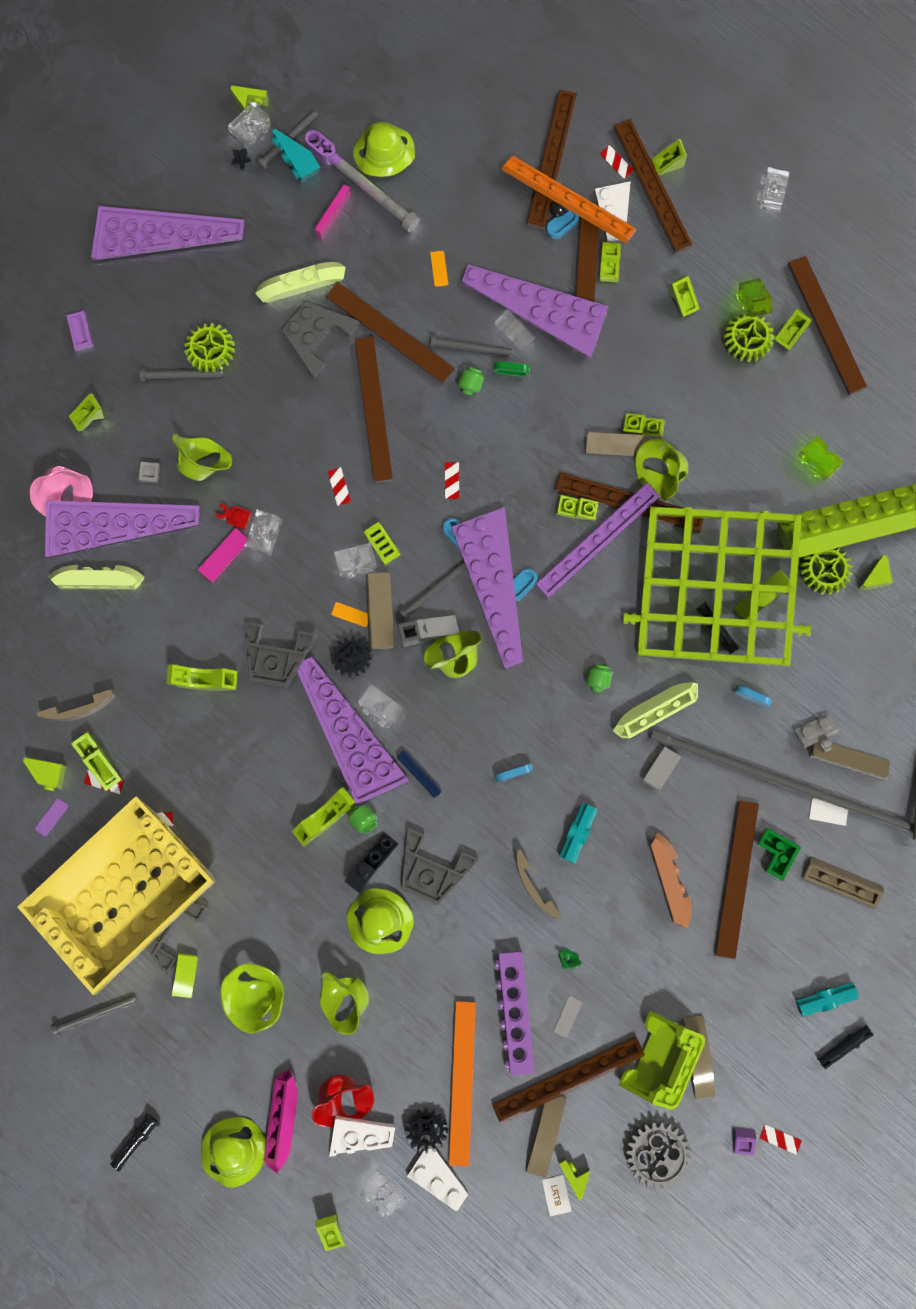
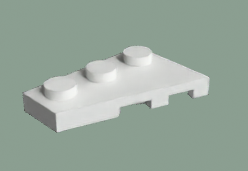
M630 181L596 188L594 193L597 205L627 223ZM604 231L607 242L619 240Z
M336 1116L329 1157L336 1156L339 1153H355V1151L364 1149L369 1151L392 1147L395 1124Z
M424 1149L407 1177L456 1212L468 1196V1192L454 1173H452L437 1151L433 1152L432 1149H429L428 1154L425 1153Z

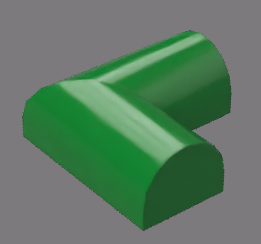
M765 828L758 839L757 845L774 854L765 873L779 881H784L801 846L771 829Z

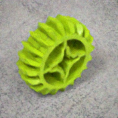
M748 312L747 316L741 313L740 318L735 316L733 321H729V327L725 328L726 334H724L723 338L727 340L725 346H730L728 353L734 352L733 358L739 355L740 361L746 358L747 362H750L751 358H753L756 362L758 357L764 358L765 353L768 354L770 352V347L774 344L772 340H774L775 336L771 334L774 331L773 328H768L770 321L764 322L765 316L759 319L758 313L752 316L751 312ZM745 325H749V326H750V327L747 328V329H743V328L738 329V328L741 327V326H745ZM750 331H751V335H750V336H751V339H750L749 342L747 343V340H748L747 335H749V333H750ZM735 337L737 338V340L741 341L742 346L738 344ZM752 345H754V346L760 345V347H758V348L748 349V347H750V346H752Z
M204 323V328L201 329L197 326L196 332L191 330L192 336H187L188 342L184 346L187 348L185 350V354L188 355L187 360L192 362L191 365L194 368L198 366L199 371L205 369V372H209L212 369L213 372H216L218 367L220 370H223V364L229 365L227 359L233 360L231 354L235 353L233 348L235 343L232 341V335L228 334L227 329L222 330L221 325L215 328L214 323L207 327V324ZM214 336L220 338L224 345L216 343ZM211 344H212L213 348H211V350L207 351L206 348H209V346H211ZM195 351L204 353L205 360L199 358Z
M840 547L835 550L830 549L804 556L803 560L805 562L801 563V567L805 569L800 573L806 575L803 581H809L807 587L809 588L813 585V592L820 589L821 595L825 591H827L828 595H831L833 591L838 593L840 588L844 589L846 587L845 583L848 584L850 582L848 577L853 575L849 571L853 568V565L847 564L851 560L850 557L844 558L846 551L839 553ZM819 556H829L833 558V560L827 561L824 558H820ZM813 561L816 563L815 566L818 569V573L816 576L814 575L812 570ZM837 563L841 569L840 577L835 569ZM832 564V566L829 568V571L827 573L824 572L821 575V573L824 571V568L826 566L829 567ZM827 578L834 583H824L820 579Z

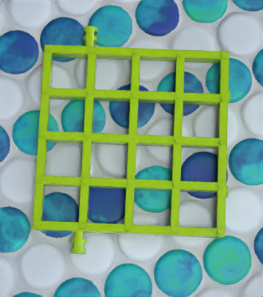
M650 507L641 615H637V613L629 615V612L624 613V624L631 622L632 625H636V623H640L638 655L790 667L793 633L798 634V636L806 634V636L811 637V624H807V626H803V624L794 626L802 515L770 513L768 511H760L759 513L692 509L691 507H683V509ZM658 516L685 517L683 544L656 543ZM693 518L721 519L719 546L691 545ZM729 520L758 521L755 548L727 547ZM765 521L794 523L792 550L763 549ZM655 551L682 552L680 579L653 578ZM690 553L718 554L716 582L688 580ZM726 555L755 556L753 584L724 582ZM762 557L791 559L789 586L760 584ZM652 586L679 587L677 615L650 613ZM687 588L715 590L713 617L685 616ZM723 590L752 592L750 620L721 618ZM759 593L789 594L787 622L757 620ZM649 621L676 623L674 651L646 649ZM684 623L713 625L710 653L682 651ZM720 626L749 628L747 656L718 654ZM757 628L786 630L784 659L754 656Z

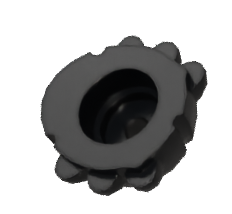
M555 201L549 209L556 218L563 216L569 211Z

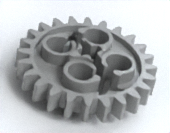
M661 1121L659 1127H656L655 1122H652L651 1128L644 1124L645 1130L642 1131L638 1128L639 1135H631L635 1141L628 1142L632 1149L626 1150V1153L631 1155L626 1161L633 1163L628 1168L629 1170H636L633 1174L634 1178L641 1176L639 1182L643 1183L646 1180L648 1188L652 1183H654L656 1190L659 1184L662 1185L664 1190L666 1189V1183L674 1187L673 1180L680 1183L679 1175L686 1177L683 1170L684 1168L690 1169L686 1161H692V1158L687 1156L692 1151L685 1148L689 1142L682 1141L685 1136L683 1133L677 1135L679 1131L677 1127L671 1131V1124H668L666 1128H664V1124ZM667 1132L670 1139L678 1140L670 1143L671 1148L678 1150L677 1156L669 1158V1149L667 1147L663 1149V1144L653 1146L651 1143L652 1138L660 1136L664 1142L666 1141ZM657 1151L658 1153H660L662 1151L661 1154L663 1155V1158H657V1160L655 1161V1152ZM644 1152L649 1153V1162L652 1164L655 1161L653 1165L656 1168L659 1165H665L666 1172L663 1175H658L655 1169H652V1178L650 1179L647 1171H640V1169L648 1167L646 1163L640 1162V1155Z

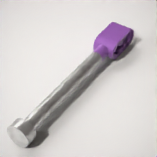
M310 130L306 133L307 149L316 158L326 165L333 164L402 221L401 226L405 230L412 232L417 227L421 218L414 212L408 213L339 156L331 141L316 130ZM313 140H317V141H318V142L315 143V144L310 143V142L313 141Z

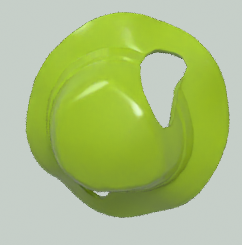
M376 122L365 128L354 145V160L359 169L367 175L378 177L392 176L404 170L414 160V142L407 131L387 122ZM401 137H405V138H406V141H407V144H406V145H405L404 142L402 141ZM367 142L365 158H362L359 152L365 147Z
M176 433L173 434L172 442L179 450L177 468L184 476L192 480L202 481L217 470H227L231 467V454L213 440L206 437L183 438L179 437ZM217 452L220 454L219 460L211 467L196 464L199 459L211 453Z
M650 439L644 442L636 453L635 468L640 485L643 487L648 483L660 496L659 498L664 501L672 498L678 491L679 482L688 474V462L685 456L662 439ZM651 457L662 460L667 465V473L660 474L644 468V460Z
M459 631L460 634L436 639L424 651L423 657L426 666L430 669L439 668L450 678L465 676L477 664V645L482 640L481 633L478 631ZM441 644H451L455 656L444 660L443 652L439 648Z
M372 888L361 893L351 904L347 913V925L351 938L361 949L372 954H387L398 951L406 944L413 929L414 918L410 908L400 896L385 889ZM360 906L364 907L362 926L360 918L355 915V910ZM398 930L401 931V937L398 942L392 939H382Z
M247 963L237 966L224 978L221 984L222 1007L227 1018L237 1028L246 1033H257L271 1027L280 1017L284 989L278 976L271 970L256 964ZM245 971L250 977L260 980L241 981L238 980V977ZM270 1010L271 1018L269 1020L262 1021L263 1017Z
M329 972L320 974L322 977V991L320 995L322 1012L335 1031L344 1035L354 1034L359 1026V1018L369 1003V995L365 985L357 977L337 978ZM351 995L355 1000L351 1014L345 1020L337 1021L335 1017L344 997Z
M231 1117L218 1121L207 1131L202 1140L201 1162L203 1169L212 1179L228 1188L238 1187L247 1183L258 1174L263 1166L266 1147L265 1135L256 1123L245 1117ZM244 1127H248L252 1133V1137L249 1139L228 1136L240 1132ZM213 1162L220 1173H217L210 1168Z

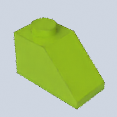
M24 757L23 762L36 782L44 786V790L55 792V788L62 789L66 766Z

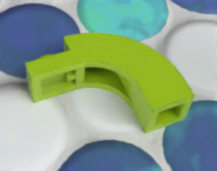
M171 664L167 667L166 684L193 690L232 691L236 690L237 671L224 668L196 669Z
M342 787L320 809L300 822L292 830V833L304 847L343 817L351 809L355 801Z

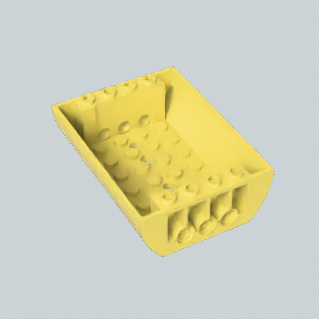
M135 796L28 896L18 908L91 994L96 995L212 886L216 880L212 873L164 820L141 799ZM160 867V876L154 878L152 876L153 869ZM141 881H145L147 884L143 891H139L137 888L138 883ZM112 908H116L117 916L110 919L108 916L109 911ZM97 922H101L103 928L100 932L96 933L94 925Z

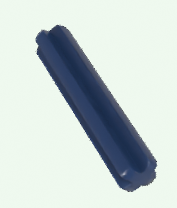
M402 751L397 756L398 760L434 798L441 794V789L405 751Z

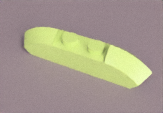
M326 262L275 276L259 284L255 294L262 302L269 303L331 285L344 279L345 266L339 262Z
M69 565L54 571L48 576L60 589L136 590L145 578L136 570L121 565H116L114 570L106 567L100 568V570L83 567L79 570L78 565Z
M689 682L672 686L632 708L622 716L613 732L621 738L630 739L696 702L698 698V684Z

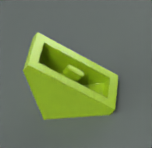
M681 139L676 140L652 158L658 175L685 166L687 154Z
M885 554L879 558L859 587L860 590L887 587L893 583L888 557Z

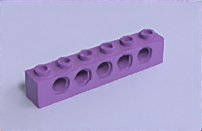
M523 952L501 953L499 958H495L496 970H500L501 978H497L498 990H502L503 998H499L500 1010H504L505 1018H501L502 1030H506L507 1038L503 1039L504 1051L508 1050L509 1059H505L506 1071H510L511 1076L535 1073ZM508 967H513L516 970V975L512 979L505 976V970ZM510 987H515L518 990L516 998L511 999L507 996V990ZM513 1007L520 1010V1015L516 1019L509 1016V1010ZM516 1027L522 1030V1036L518 1039H514L511 1036V1030ZM516 1048L524 1050V1056L521 1059L513 1057V1051Z

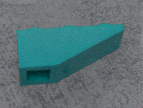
M277 129L272 130L271 140L276 148L279 147L281 149V156L286 164L289 163L292 167L291 173L296 180L299 179L302 183L320 172V166L311 151Z

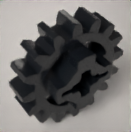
M352 636L351 641H348L346 637H344V643L338 641L339 647H333L336 653L331 654V658L335 659L331 662L332 665H337L335 671L339 672L341 670L342 677L347 673L349 679L352 678V674H355L357 678H359V672L366 674L364 668H370L371 666L368 661L373 660L372 657L368 656L372 653L371 649L366 650L368 644L364 643L362 645V639L360 638L358 641H355L354 636ZM348 646V649L346 651L341 652L345 647ZM356 646L361 648L364 654L358 653ZM353 651L354 656L356 658H353V661H351L350 664L349 658L347 657H350ZM339 661L345 662L347 664V669L344 668ZM362 663L360 667L355 669V666L357 664Z
M425 1108L424 1113H421L418 1109L417 1116L411 1114L410 1118L412 1121H406V1126L409 1128H405V1134H407L406 1141H411L410 1147L414 1148L417 1146V1152L425 1149L426 1154H428L429 1149L436 1152V1146L442 1148V1141H447L445 1134L448 1133V1128L445 1127L447 1121L442 1120V1114L440 1113L436 1116L435 1109L428 1113L427 1108ZM414 1126L418 1130L415 1136L413 1134ZM437 1126H439L440 1128L439 1135H437V1132L435 1131L437 1129Z

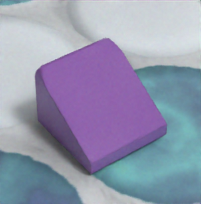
M735 1128L734 1153L754 1155L757 1139L755 1130Z

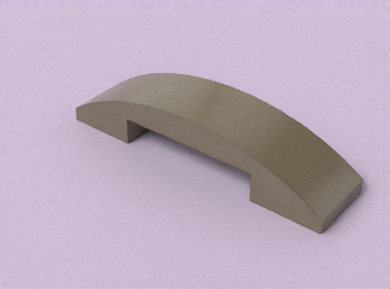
M110 689L92 695L94 703L62 713L57 707L36 713L38 717L50 721L76 720L99 711L111 702L116 694Z
M521 849L516 852L517 868L527 893L545 913L555 919L561 918L552 900L545 904L543 903L524 871L530 867V864Z
M701 1015L683 1018L685 1027L702 1034L705 1038L704 1047L692 1073L695 1099L714 1097V1077L704 1017Z
M560 1096L543 1105L534 1146L526 1170L527 1173L546 1178L566 1102L565 1097Z

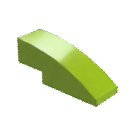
M780 569L762 585L789 586L790 579ZM752 593L733 608L741 619L750 620ZM759 593L758 613L781 594Z
M88 730L71 741L72 746L81 756L82 761L105 791L122 780Z

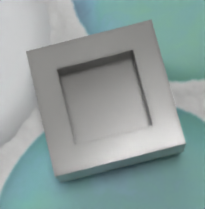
M141 462L138 480L140 482L158 483L161 465L159 463Z

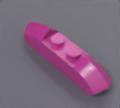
M292 1070L280 1073L274 1081L264 1162L276 1174H278L286 1162L292 1143L297 1106V1084Z

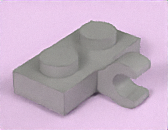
M827 714L796 729L795 735L804 749L818 742L826 753L832 750L830 746L832 743L828 737L838 733L839 728L830 714Z

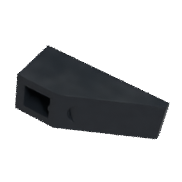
M383 832L349 872L344 882L360 894L398 846V843Z

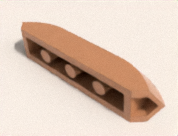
M657 832L649 848L673 923L687 929L692 915L690 896L683 897L685 889L683 883H679L677 875H679L678 866L672 862V860L678 858L675 849L664 836Z

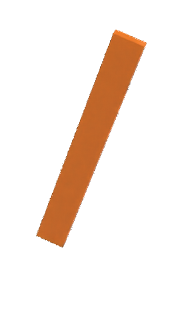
M513 155L502 167L504 172L561 204L625 244L636 231V228Z
M456 1001L449 1165L469 1166L476 1002Z

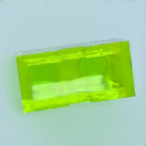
M760 278L738 283L739 291L736 292L738 302L742 303L744 311H747L750 317L772 313V296L765 289V285Z
M816 436L801 450L798 456L805 466H809L813 470V474L818 479H822L825 482L843 465L844 461L835 452L831 454L826 449L828 445L819 436Z

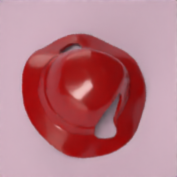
M340 1074L330 1077L319 1088L318 1104L312 1110L313 1122L319 1126L334 1128L336 1116L362 1119L374 1105V1094L371 1087L367 1084L358 1085L347 1075ZM352 1091L354 1105L358 1110L356 1114H345L342 1107L343 1092Z

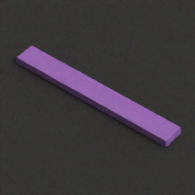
M646 483L535 585L547 598L552 596L660 496Z

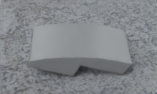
M664 747L643 782L660 791L681 759V756Z

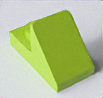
M231 85L232 96L246 116H248L250 104L258 107L262 105L268 106L269 98L266 90Z
M688 275L670 284L669 295L675 299L682 317L700 309Z
M796 309L775 340L790 350L806 331L812 319L799 309Z
M89 394L69 415L77 431H83L93 420L104 418L102 409L93 394Z
M563 1158L558 1163L580 1201L583 1199L590 1169L587 1168L574 1175L577 1170L572 1161L567 1162Z
M337 1214L315 1221L316 1230L325 1251L345 1246Z

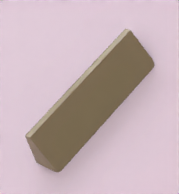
M587 432L586 454L636 457L637 451L644 442L650 439H663V437Z
M368 573L367 592L371 649L388 650L394 647L390 573Z
M818 742L813 744L810 754L811 758L886 780L888 778L890 761L835 744L830 745L832 750L825 753Z
M810 857L803 874V879L873 908H877L884 894V887L814 857Z

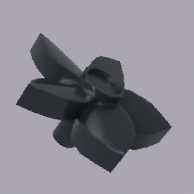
M244 148L241 151L233 149V155L236 158L233 159L232 164L239 163L241 170H244L245 163L252 161L246 156L247 149Z

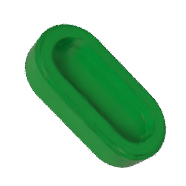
M499 361L493 365V371L497 374L519 377L530 375L531 367L526 364Z

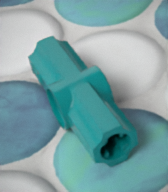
M582 803L577 817L572 822L568 831L567 840L560 858L575 864L580 850L585 845L589 836L590 827L598 809Z
M853 982L835 988L829 987L819 990L814 995L796 1000L801 1017L820 1011L825 1012L838 1008L841 1004L859 999L856 986Z

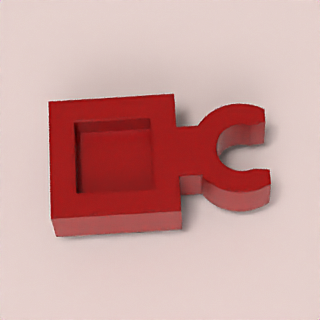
M219 505L221 509L225 510V513L222 515L216 513L218 519H228V525L246 530L252 515L251 511L234 505L232 510H229L226 505Z

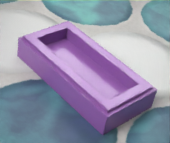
M85 311L66 315L75 351L94 347Z

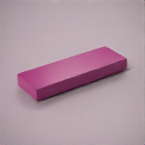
M342 186L315 227L318 238H324L350 198V187Z
M235 528L201 565L198 571L213 583L251 541Z

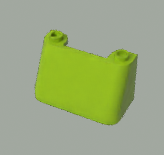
M649 1011L645 1019V1029L651 1035L644 1049L645 1056L640 1058L636 1069L629 1068L622 1073L618 1085L651 1104L674 1110L681 1102L704 1047L705 1038L694 1030L653 1011Z

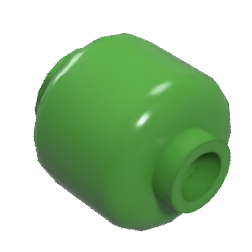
M471 367L461 371L457 385L462 389V393L472 396L473 392L479 393L481 391L484 376L481 374L482 371Z
M594 663V666L588 668L586 684L592 687V691L603 692V689H608L611 686L613 672L609 669L608 665Z
M356 805L349 812V823L357 832L368 834L376 828L378 824L377 815L369 806Z

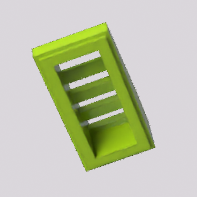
M377 522L363 532L384 565H387L401 555L380 522ZM378 530L380 531L379 534H377L374 537H371L372 534H374ZM381 537L385 538L378 544L375 543V541H377ZM387 543L389 544V546L380 551L379 548ZM391 549L394 551L387 557H384V554Z

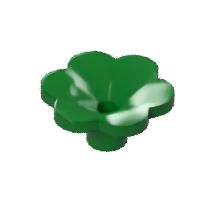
M568 949L558 953L564 969H575L581 965L578 954Z

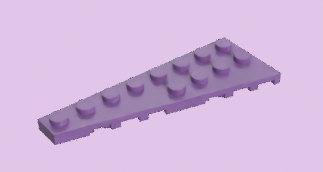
M98 206L91 258L93 260H102L243 240L245 221L243 219Z
M467 265L462 284L479 294H483L491 299L492 302L500 304L509 312L515 313L534 327L552 335L556 340L569 345L571 349L579 351L589 359L592 358L608 312V306L476 266Z
M46 500L45 557L199 525L200 506Z
M503 507L452 526V530L504 668L506 669L522 663L523 658L506 512Z
M312 657L304 660L297 671L356 805L409 782L404 773Z

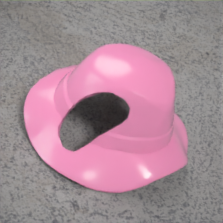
M55 466L49 468L42 476L32 482L30 488L31 503L38 512L46 517V500L61 501L62 494L69 485L73 486L72 501L91 502L93 497L91 481L86 475L79 474L66 467Z

